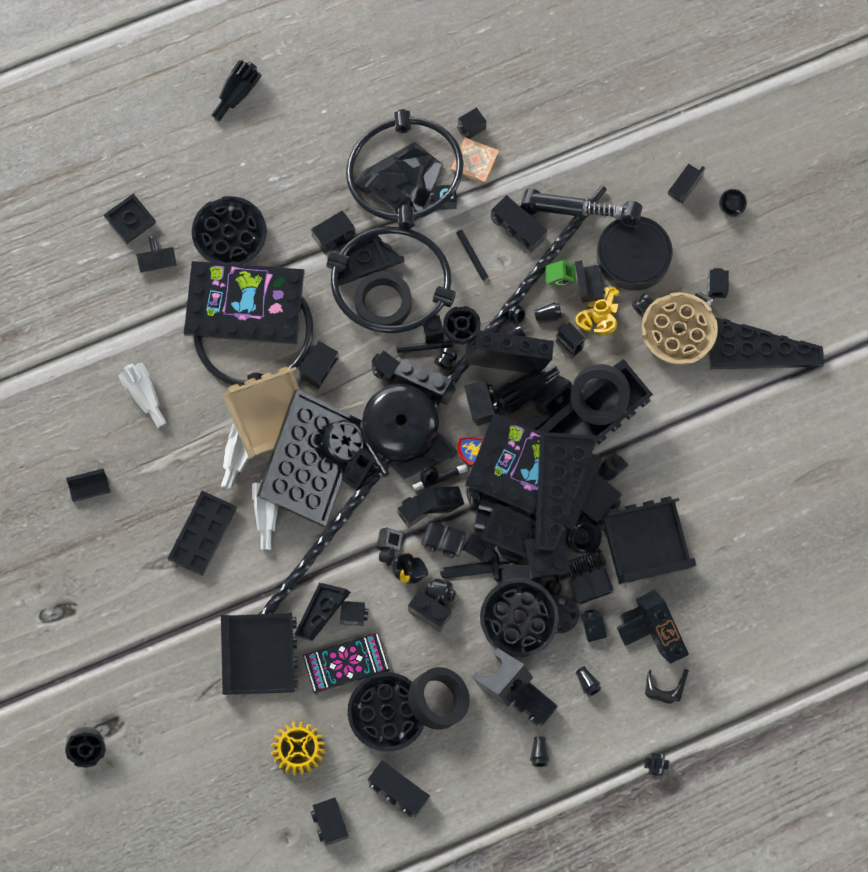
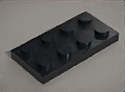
M201 491L167 558L168 561L203 576L237 506L205 491Z

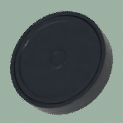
M641 216L639 224L635 227L625 226L621 220L616 219L604 229L599 238L596 252L597 263L604 277L613 285L631 291L648 289L660 282L666 275L672 259V243L663 227L652 219Z

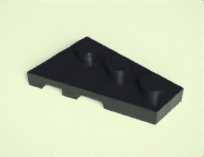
M438 432L432 445L423 454L408 460L396 459L391 464V468L405 480L418 474L423 467L435 466L458 455V451Z
M319 582L294 635L301 639L313 641L351 592L345 588Z

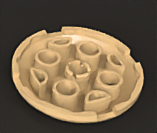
M678 292L670 293V295L662 298L659 297L647 308L643 316L641 330L644 343L654 356L670 364L685 365L694 363L709 353L716 341L718 326L712 309L706 302L692 294ZM681 328L684 332L677 334L674 329Z

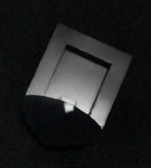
M614 452L604 460L599 474L606 481H610L626 470L629 464Z

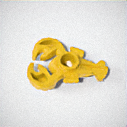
M605 287L603 289L605 292L604 299L590 301L588 306L592 309L584 310L576 316V324L579 329L591 332L593 324L590 318H593L594 322L598 324L596 326L597 329H594L595 334L609 335L613 333L617 328V321L611 313H616L618 309V304H613V297L619 295V290H616L615 287Z

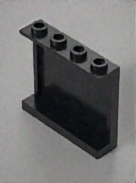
M477 330L475 345H466L464 364L529 374L534 372L541 373L553 358L554 341Z
M669 496L661 498V502L658 503L650 500L643 502V506L639 507L636 504L625 506V510L621 511L618 508L607 510V514L602 516L619 585L697 566L695 558L690 559L676 507V502L680 501L679 498L672 499Z
M293 613L221 615L222 695L295 693V688H298V676L294 677V669L298 668V657H294V649H297V637H293V629H297V617H293Z

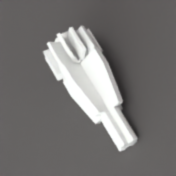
M143 362L135 366L132 363L124 367V371L118 375L124 389H128L132 398L145 414L149 412L157 428L165 425L167 422L158 408L160 403L153 384L149 379L150 374Z
M234 423L228 436L229 439L225 448L223 464L226 472L221 487L226 490H232L236 475L242 472L249 460Z
M252 483V500H254L257 530L261 531L260 550H271V531H275L278 506L256 497L261 483Z

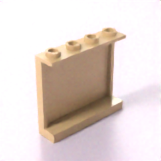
M288 366L281 368L274 375H272V372L262 375V379L257 381L255 378L249 379L242 386L238 384L232 385L223 394L249 459L273 451L293 392L296 389L300 390L292 373L297 370L296 367L291 369Z

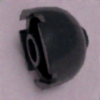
M468 306L453 307L446 313L443 321L446 337L451 342L465 345L475 340L477 330H480L481 326L479 315Z
M86 726L79 727L67 737L65 745L66 757L75 766L82 768L93 767L105 756V741L98 730Z

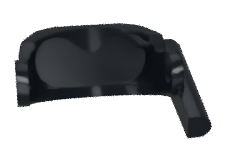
M649 669L646 678L645 695L648 698L668 704L674 703V701L679 702L689 670L684 669L678 686L674 690L662 691L652 684L650 678L652 670Z

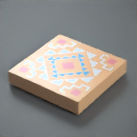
M465 137L460 147L464 162L462 176L485 184L499 154V150ZM456 158L451 167V171L454 173L456 172Z

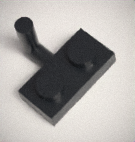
M154 234L149 235L151 251L136 254L140 273L177 265L174 248L158 249Z

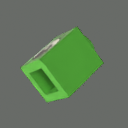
M561 260L546 266V284L561 288L576 282L575 264Z

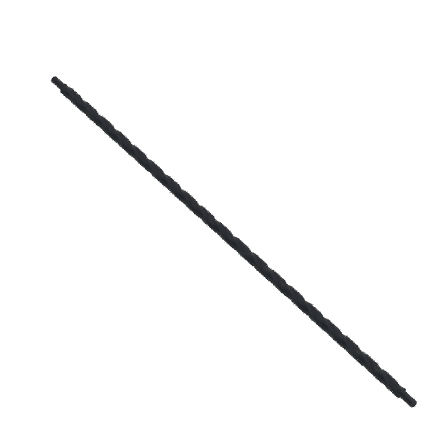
M601 185L591 199L588 198L587 201H590L591 204H594V202L596 204L607 189ZM589 214L583 217L574 216L568 226L561 232L484 331L496 332L508 318L509 310L522 301L531 286L545 272L546 266L556 258L566 242L572 238ZM465 355L447 376L452 379L454 385L460 379L462 373L470 366L464 364ZM432 399L437 408L440 402ZM383 456L381 460L388 470L390 464L396 459L393 460ZM377 466L359 486L356 493L348 500L339 514L332 520L320 538L313 544L259 614H273L279 604L285 600L296 586L298 580L312 566L317 556L331 542L335 533L342 528L353 511L380 480L382 475Z

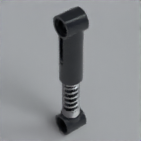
M533 188L524 191L520 205L529 215L544 212L577 217L587 216L588 214L595 217L597 215L599 217L604 216L605 218L609 216L610 219L614 217L621 220L628 227H635L639 224L643 208L637 201H627L623 205H617V207L616 205L611 206V204L607 206L605 203L604 205H600L601 203L595 204V202L591 204L590 201H586L583 198L542 194Z

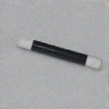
M463 464L439 474L438 481L435 484L468 471L467 465ZM423 482L412 485L415 492L432 486Z

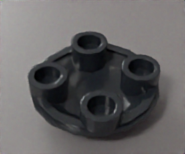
M552 596L559 613V624L556 633L563 634L571 631L579 620L577 603L567 596Z

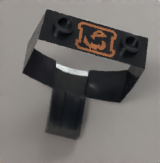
M655 590L637 598L636 602L641 615L617 626L624 645H629L651 634L659 653L670 664L688 656L687 648L664 599Z

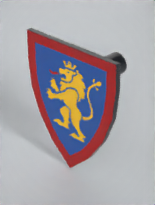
M469 437L459 439L457 444L459 457L470 467L473 466L483 441L482 438Z

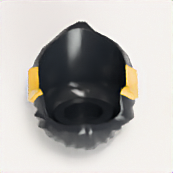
M412 553L400 554L391 561L392 572L402 583H418L428 576V570L420 557H413Z

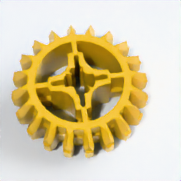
M292 722L293 728L289 729L287 724L284 725L286 732L279 729L278 733L281 737H273L278 743L271 744L272 748L277 749L271 752L272 756L278 755L274 762L278 763L281 761L278 766L279 769L287 766L285 769L287 774L293 769V776L297 775V770H300L301 776H303L304 769L306 768L311 773L312 769L310 766L313 765L314 768H318V764L315 761H323V758L318 755L325 754V750L320 749V747L325 746V742H318L323 738L322 735H316L318 732L317 728L310 731L311 724L303 728V722H300L299 727H296V723ZM293 734L307 735L300 740L290 737ZM311 739L315 745L312 757L306 751L308 742ZM284 741L291 747L285 758L282 755ZM293 744L298 745V747L302 745L303 753H296ZM297 757L306 760V762L301 764H294L290 761Z

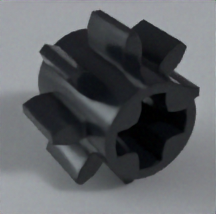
M650 753V758L646 757L644 768L649 769L648 774L663 776L664 771L669 769V760H665L664 754Z

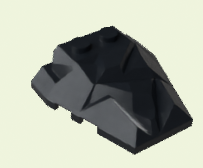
M414 142L365 169L354 182L355 186L364 194L372 193L391 208L395 214H398V208L402 205L412 206L416 212L424 209L443 164Z

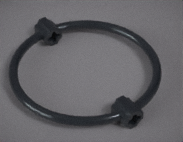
M398 109L397 112H394V119L373 127L355 144L349 155L346 167L347 185L354 200L365 211L385 220L398 221L399 228L411 229L415 226V219L425 217L437 211L454 195L463 175V155L455 138L444 127L427 119L411 117L410 111ZM411 124L428 127L441 134L454 151L456 172L451 186L437 202L416 212L414 207L402 205L398 208V214L381 211L371 206L361 197L354 182V164L362 147L373 136L394 126L397 132L407 133L411 130Z
M391 226L374 228L351 239L339 253L332 251L328 256L326 267L332 269L331 289L337 305L350 320L368 330L381 333L410 331L433 319L443 306L451 308L454 303L456 291L450 290L451 270L444 253L431 239L417 231ZM399 234L414 238L429 247L440 261L444 274L443 287L438 286L434 292L433 302L436 305L423 317L403 325H379L356 315L346 305L340 294L338 274L339 272L344 273L347 270L350 257L346 255L360 242L377 235Z
M303 296L301 309L306 322V335L302 349L296 359L288 366L289 369L294 367L297 369L309 352L313 339V318ZM193 337L198 357L212 375L230 385H245L244 382L246 380L235 379L219 371L206 356L201 337ZM251 373L247 375V380L255 378L257 381L262 379L261 376L264 374Z

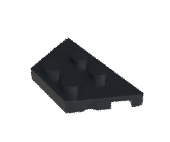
M378 235L368 238L357 244L346 255L350 257L347 270L344 273L339 272L338 285L341 286L372 273L405 262V259L402 255L396 253L388 243L383 242ZM346 244L340 245L339 252Z

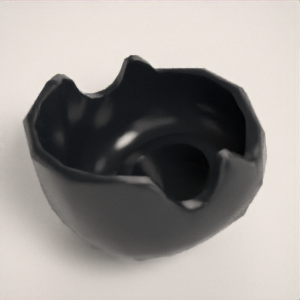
M737 189L726 190L719 199L720 210L729 217L739 216L745 211L747 206L745 194Z

